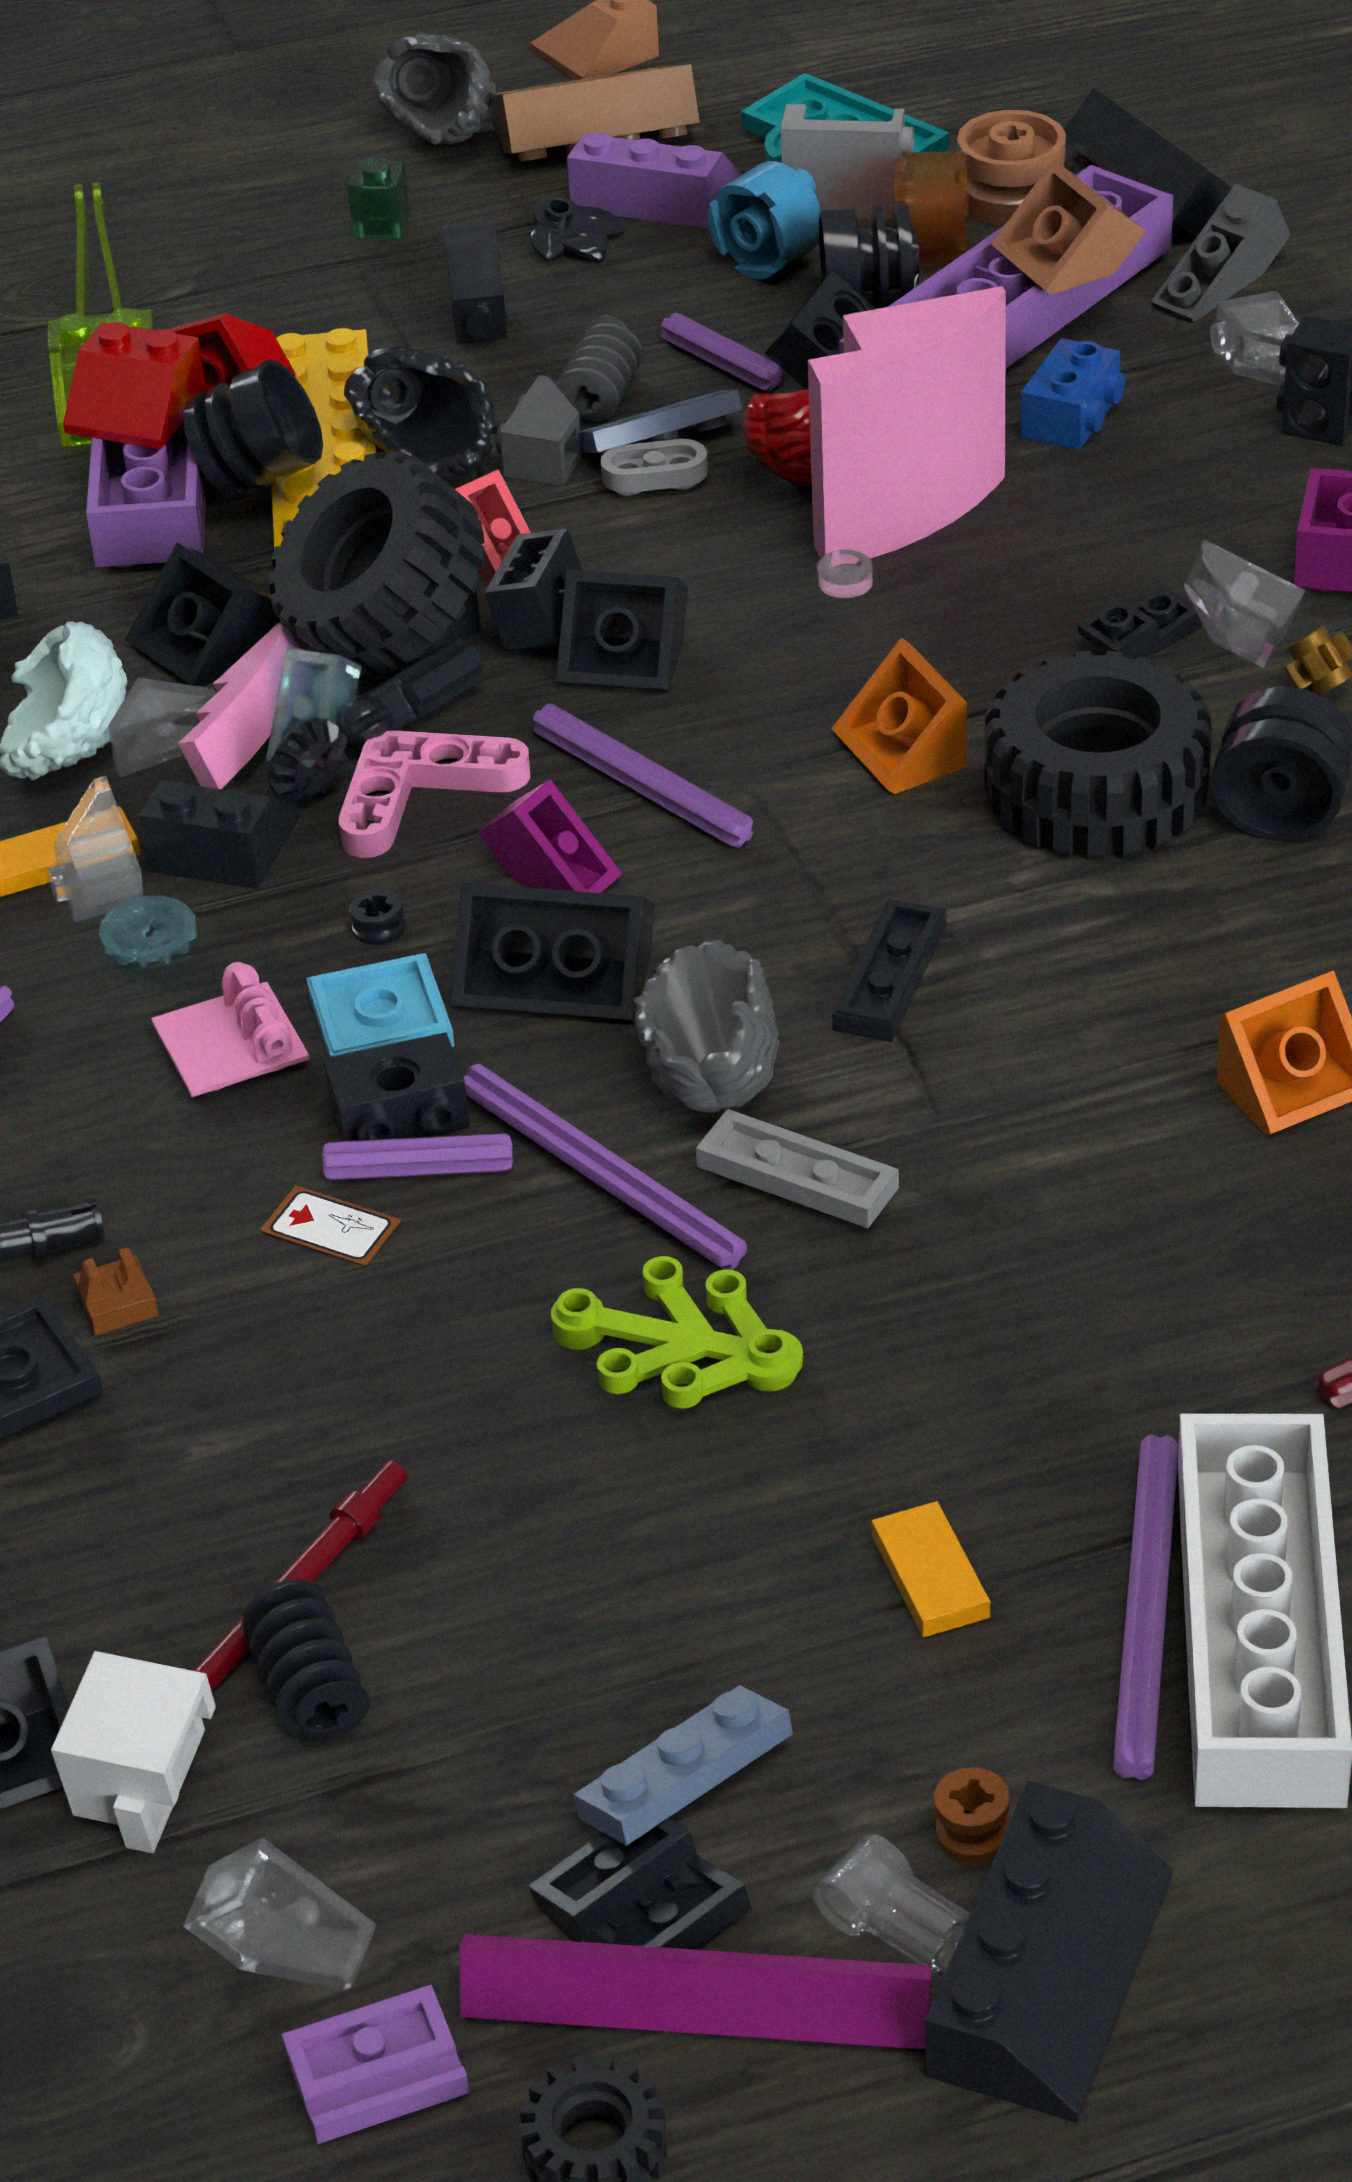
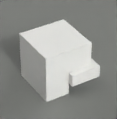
M94 1651L51 1749L74 1816L116 1824L119 1826L126 1848L154 1854L204 1734L205 1728L202 1718L211 1719L216 1708L206 1673Z

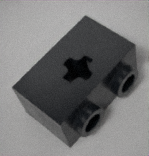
M568 528L517 535L485 590L484 594L505 650L527 648L532 651H538L556 644L559 640L566 570L583 571Z

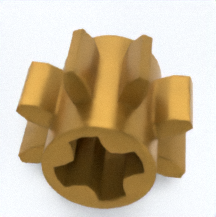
M1323 625L1287 647L1294 661L1284 666V669L1296 688L1303 689L1309 685L1314 693L1322 695L1352 677V670L1347 664V661L1352 659V646L1344 632L1331 637Z

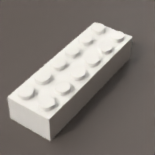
M1180 1414L1178 1491L1195 1807L1347 1808L1352 1762V1738L1323 1414Z

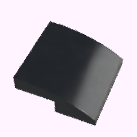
M669 1818L627 1846L602 1832L528 1886L534 1901L558 1928L574 1942L695 1950L752 1908L745 1884L697 1855L690 1831Z

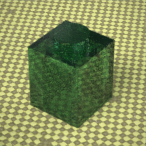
M381 157L356 160L347 185L353 237L401 239L410 214L405 162L388 161Z

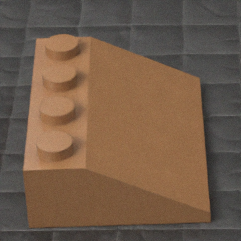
M691 64L660 66L498 92L495 98L490 99L491 105L488 107V116L504 152H518L519 161L548 157L546 148L565 145L566 154H569L584 133L603 132L615 138L639 140L641 139L640 132L658 130L659 139L686 135L688 134L686 125L700 123Z

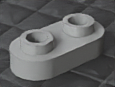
M690 439L621 445L609 449L601 457L603 484L608 489L625 496L636 495L642 491L669 488L677 490L689 489L701 482L708 474L706 448L701 443Z

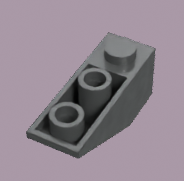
M1235 183L1151 300L1152 306L1194 323L1263 275L1291 236L1277 200Z

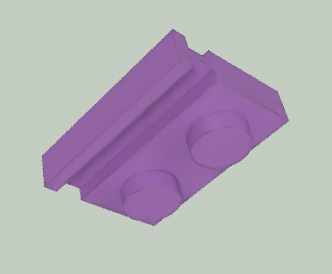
M432 1984L281 2034L284 2051L304 2108L310 2118L317 2144L469 2093L467 2074L459 2061L455 2043Z

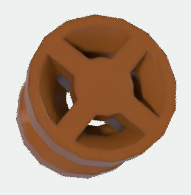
M978 1767L961 1768L948 1773L938 1782L934 1792L935 1814L937 1816L936 1836L939 1846L952 1859L963 1863L980 1864L993 1860L1010 1823L1008 1816L1010 1799L1007 1785L1001 1777L992 1771Z

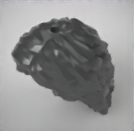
M420 33L416 36L403 37L386 49L388 57L381 60L376 66L373 73L372 86L376 91L378 102L385 107L388 115L392 116L395 122L400 123L418 139H423L433 144L442 143L450 145L456 142H463L470 138L474 132H478L481 129L480 119H485L488 115V107L491 105L490 99L496 97V85L490 80V71L487 68L486 62L480 57L478 49L466 41L437 33L431 35ZM417 74L422 75L420 83L414 81V77Z
M708 940L699 947L689 945L676 949L673 952V956L664 959L657 967L653 977L645 982V992L633 1000V1004L636 1006L635 1023L638 1038L646 1051L645 1062L651 1073V1081L662 1090L669 1102L680 1103L688 1109L703 1113L724 1114L727 1109L733 1110L747 1104L773 1078V1065L780 1044L775 1012L772 1008L773 1000L770 997V990L765 982L760 960L752 958L749 952L736 951L732 945L723 944L721 940Z

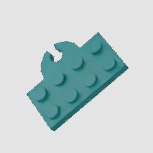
M803 73L741 111V127L765 139V162L776 161L782 163L781 125L786 104H806V120L889 122L893 118L894 110L807 73ZM905 114V126L914 128L913 156L905 157V170L915 172L949 151L950 137L949 132Z

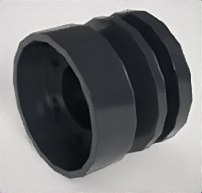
M907 203L893 204L892 227H885L881 204L873 205L869 229H859L857 215L853 206L819 209L821 282L834 271L862 297L863 291H873L877 309L888 307L889 290L896 289V298L898 300L917 287L919 282L918 239L910 219Z
M267 359L233 377L231 384L221 382L209 389L208 392L204 391L185 403L183 411L184 429L192 454L211 484L229 499L239 501L251 495L257 489L262 490L275 481L276 476L286 478L315 464L321 459L324 445L322 430L315 409L302 385L292 372L280 362Z

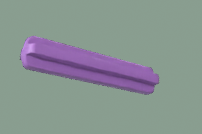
M673 313L669 319L664 318L661 326L664 328L661 335L662 338L676 347L763 392L770 393L775 387H780L782 384L781 374L783 369L774 361L680 313Z
M506 1133L328 1142L324 1144L322 1151L323 1172L325 1178L330 1181L507 1172L512 1169L513 1164L512 1140L510 1135Z

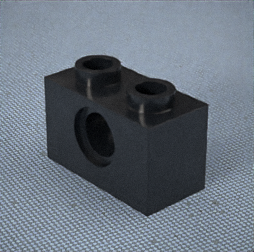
M447 1032L323 1059L329 1106L341 1141L429 1137L470 1127L465 1080Z

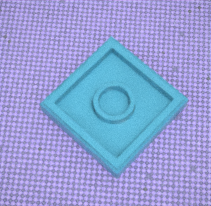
M426 953L306 978L309 998L328 1058L447 1032L450 1043L454 1047L453 1029Z

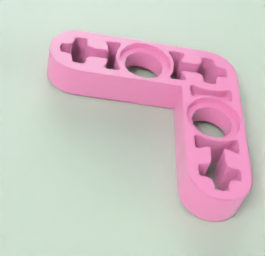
M386 731L381 736L367 740L363 746L339 815V831L343 850L347 854L358 858H373L388 851L394 843L412 787L484 792H511L522 788L530 780V762L527 746L517 739L507 737L411 731ZM443 759L459 760L451 764L435 763L436 761H440ZM375 791L391 792L383 796H366V794ZM367 820L374 821V823L367 827Z

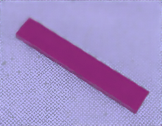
M464 1934L459 1947L460 2017L926 2049L925 2020L931 2008L932 1966L470 1934Z

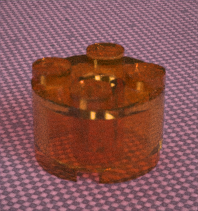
M967 151L906 152L905 157H897V171L894 172L895 202L904 201L908 205L910 219L917 233L919 255L964 254L968 251L969 234H966L967 219H969Z

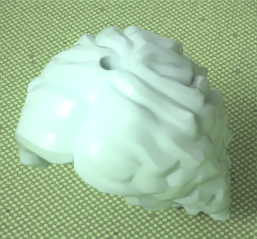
M69 621L64 626H59L50 631L26 659L14 664L16 671L12 675V682L23 684L27 696L9 714L8 725L1 738L0 754L2 756L0 757V769L7 775L18 778L30 777L31 780H35L41 775L44 776L47 772L59 770L61 766L69 767L76 764L80 759L95 755L97 748H103L106 743L115 737L120 718L125 709L127 678L122 669V662L117 657L111 640L101 630H96L92 625L81 621L77 623Z

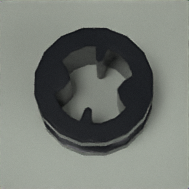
M374 890L365 892L351 901L348 909L351 921L353 922L352 931L359 941L366 944L381 945L398 939L404 933L406 922L402 915L403 904L401 897L396 893L387 890Z

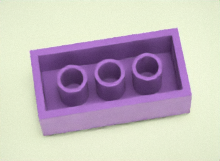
M184 421L162 449L92 438L86 516L95 568L109 566L129 568L137 564L167 562L177 542L204 554L207 477L192 454L185 434Z

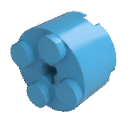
M767 161L752 168L716 192L718 193L716 200L712 201L708 208L707 217L710 234L722 256L729 252L739 263V265L734 267L738 272L752 279H767L808 254L819 245L820 204L815 195L816 185L813 177L805 169L798 168L794 170L786 164Z

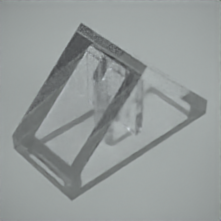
M138 678L108 725L115 770L121 778L184 755L178 742L200 723L196 712L217 692L213 688Z

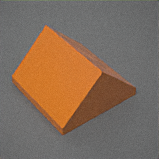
M900 638L831 728L884 787L894 794L967 768V702L908 641Z
M1334 971L1327 972L1220 1015L1216 1082L1265 1135L1275 1133L1352 1101V1017Z

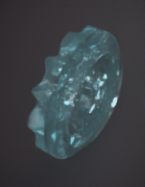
M143 896L125 901L110 910L100 924L99 935L105 955L116 956L120 966L138 961L141 967L145 969L150 962L160 961L169 965L172 954L182 955L188 953L189 942L197 938V929L194 913L185 903L166 896ZM150 925H154L155 931L152 936L145 937L146 932L150 930Z

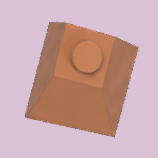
M649 0L595 1L530 42V50L573 80L618 73L659 56L657 7Z

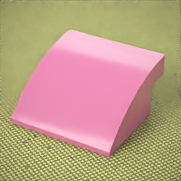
M1003 286L843 315L844 353L808 360L814 547L826 570L865 561L928 537L956 521L978 505L1005 477L1006 291Z

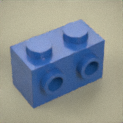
M1061 338L1021 392V437L1081 450L1093 431L1098 432L1101 429L1105 414L1113 404L1117 405L1123 396L1126 378L1124 373H1120V351L1101 347L1097 343L1090 341L1077 342Z

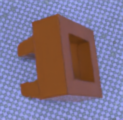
M129 1248L118 1250L120 1260L99 1267L96 1266L93 1258L87 1259L81 1265V1272L73 1274L77 1296L95 1336L159 1316L153 1291L137 1256Z

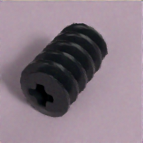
M305 1579L285 1580L268 1586L257 1594L245 1609L241 1624L244 1638L250 1645L253 1661L258 1666L260 1679L267 1689L270 1704L275 1709L279 1726L287 1735L301 1741H324L339 1737L354 1729L365 1718L370 1708V1701L367 1691L361 1686L359 1671L353 1666L352 1654L349 1648L344 1645L343 1633L335 1622L334 1611L324 1601L326 1592L318 1584Z

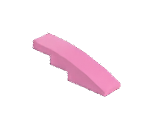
M281 623L274 626L213 683L218 693L196 712L200 723L178 742L200 786L222 789L274 732L301 691L310 668L293 635Z

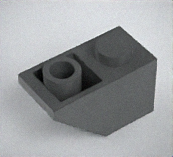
M539 375L528 392L520 396L516 409L507 422H503L498 429L496 450L498 454H502L504 476L564 486L582 458L579 413L548 376Z

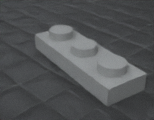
M730 1109L725 1111L696 1147L697 1167L865 1228L870 1227L899 1189V1169Z

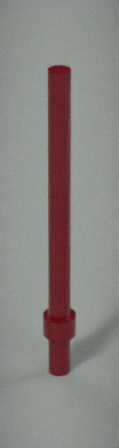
M388 1460L358 1492L349 1491L330 1511L331 1522L273 1584L285 1580L299 1579L314 1582L351 1540H362L380 1520L379 1510L407 1481L408 1475L405 1469L397 1462ZM243 1616L192 1670L206 1673L211 1692L251 1650L243 1634L241 1624Z

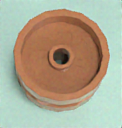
M1025 110L990 112L969 120L959 130L957 138V163L960 167L957 178V202L962 211L977 221L1004 226L1053 160L1064 167L1066 133L1060 123L1046 115Z

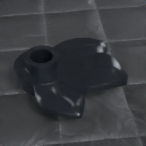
M552 196L541 199L536 203L533 211V221L536 227L531 234L530 240L536 253L547 262L556 259L567 250L602 263L606 254L607 238L623 235L624 226L616 216L604 209L593 206H578L565 197Z

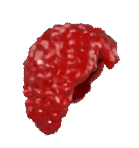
M809 389L786 394H754L747 404V410L744 414L743 426L745 430L744 437L748 443L747 450L750 454L756 455L757 463L761 467H767L777 477L787 480L792 485L812 486Z

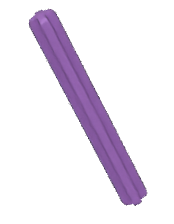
M546 704L541 711H535L532 719L535 721L533 730L537 735L732 848H740L745 841H750L754 833L751 830L753 820L745 813L554 704Z

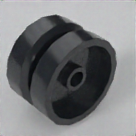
M1273 687L1256 691L1240 701L1227 720L1222 737V747L1217 754L1212 771L1211 792L1220 812L1237 828L1260 839L1289 842L1310 838L1330 826L1341 809L1346 779L1350 774L1352 766V728L1347 717L1330 700L1301 688Z

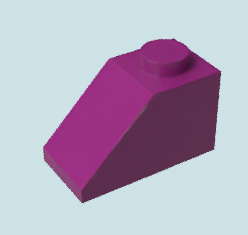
M551 779L515 800L477 832L512 879L530 888L602 893L622 875L621 871Z

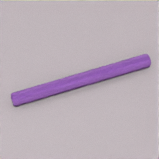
M474 1064L468 1068L467 1075L464 1076L466 1096L723 1270H733L738 1266L740 1259L747 1252V1245L744 1240L483 1065Z
M1150 1434L1140 1444L1113 1766L1115 1773L1123 1779L1135 1777L1139 1780H1144L1154 1772L1178 1462V1443L1169 1435L1159 1438Z

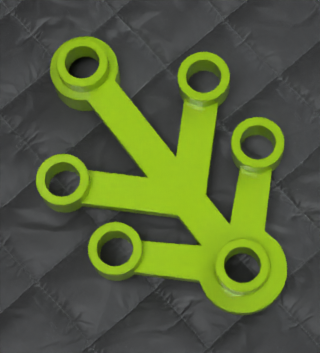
M668 1256L655 1257L646 1262L643 1267V1285L646 1295L654 1300H658L673 1322L605 1308L591 1291L583 1288H573L563 1292L551 1309L553 1337L558 1344L572 1350L588 1349L598 1344L605 1335L657 1346L636 1355L624 1348H613L599 1356L597 1360L599 1385L603 1390L612 1394L627 1393L633 1390L639 1382L662 1374V1394L665 1402L672 1407L689 1408L699 1403L703 1396L742 1381H746L751 1387L760 1391L772 1392L784 1389L795 1380L797 1373L803 1365V1348L799 1340L786 1331L767 1329L747 1302L746 1280L744 1276L734 1270L726 1269L712 1273L706 1280V1297L708 1307L716 1313L724 1314L737 1336L716 1332L712 1329L684 1289L681 1263ZM658 1278H669V1279L659 1280ZM723 1291H732L730 1293H720ZM704 1357L723 1360L702 1370L691 1363ZM614 1370H625L623 1372L618 1373L611 1372ZM678 1384H690L684 1387L676 1386Z

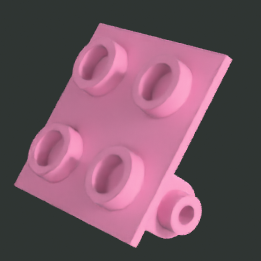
M241 962L232 963L224 970L222 979L223 996L151 1018L152 1025L191 1097L219 1090L225 1086L278 1071L284 1067L310 1059L306 1048L267 982L260 984L256 970L252 966Z

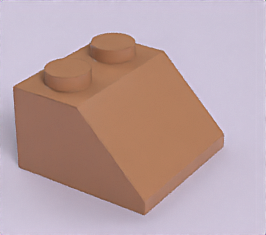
M1053 160L991 245L1042 289L1053 295L1114 274L1146 231L1090 185Z

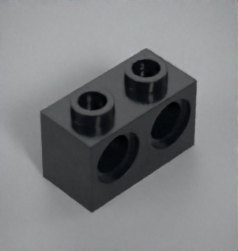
M832 271L806 299L766 350L765 354L807 390L809 389L808 360L839 354V341L844 338L843 315L874 310L876 308Z
M1304 315L1293 334L1285 335L1279 353V365L1286 367L1285 380L1281 383L1276 402L1277 411L1283 412L1282 434L1344 446L1352 432V325Z

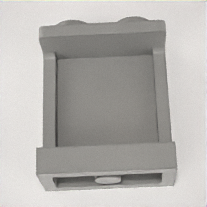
M786 104L781 125L782 163L794 170L802 168L810 173L815 181V195L820 208L853 206L857 219H870L873 205L881 204L884 219L892 220L894 203L913 201L914 171L905 170V157L913 156L914 128L905 126V109H894L893 118L889 122L806 120V104Z

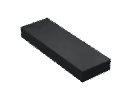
M894 899L887 900L832 1013L833 1031L893 1042L947 926L946 909Z

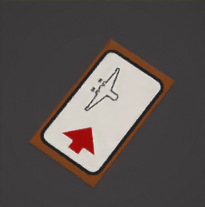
M295 1185L259 1231L367 1266L402 1220Z

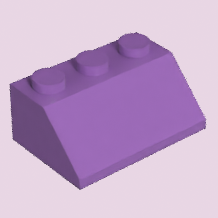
M603 132L584 133L567 157L570 200L576 205L598 207L610 212L614 216L709 229L708 208L710 203L716 200L718 195L716 192L721 187L741 176L739 169L722 152L704 150L696 145L679 147L658 144V142L652 139L629 140L615 138Z

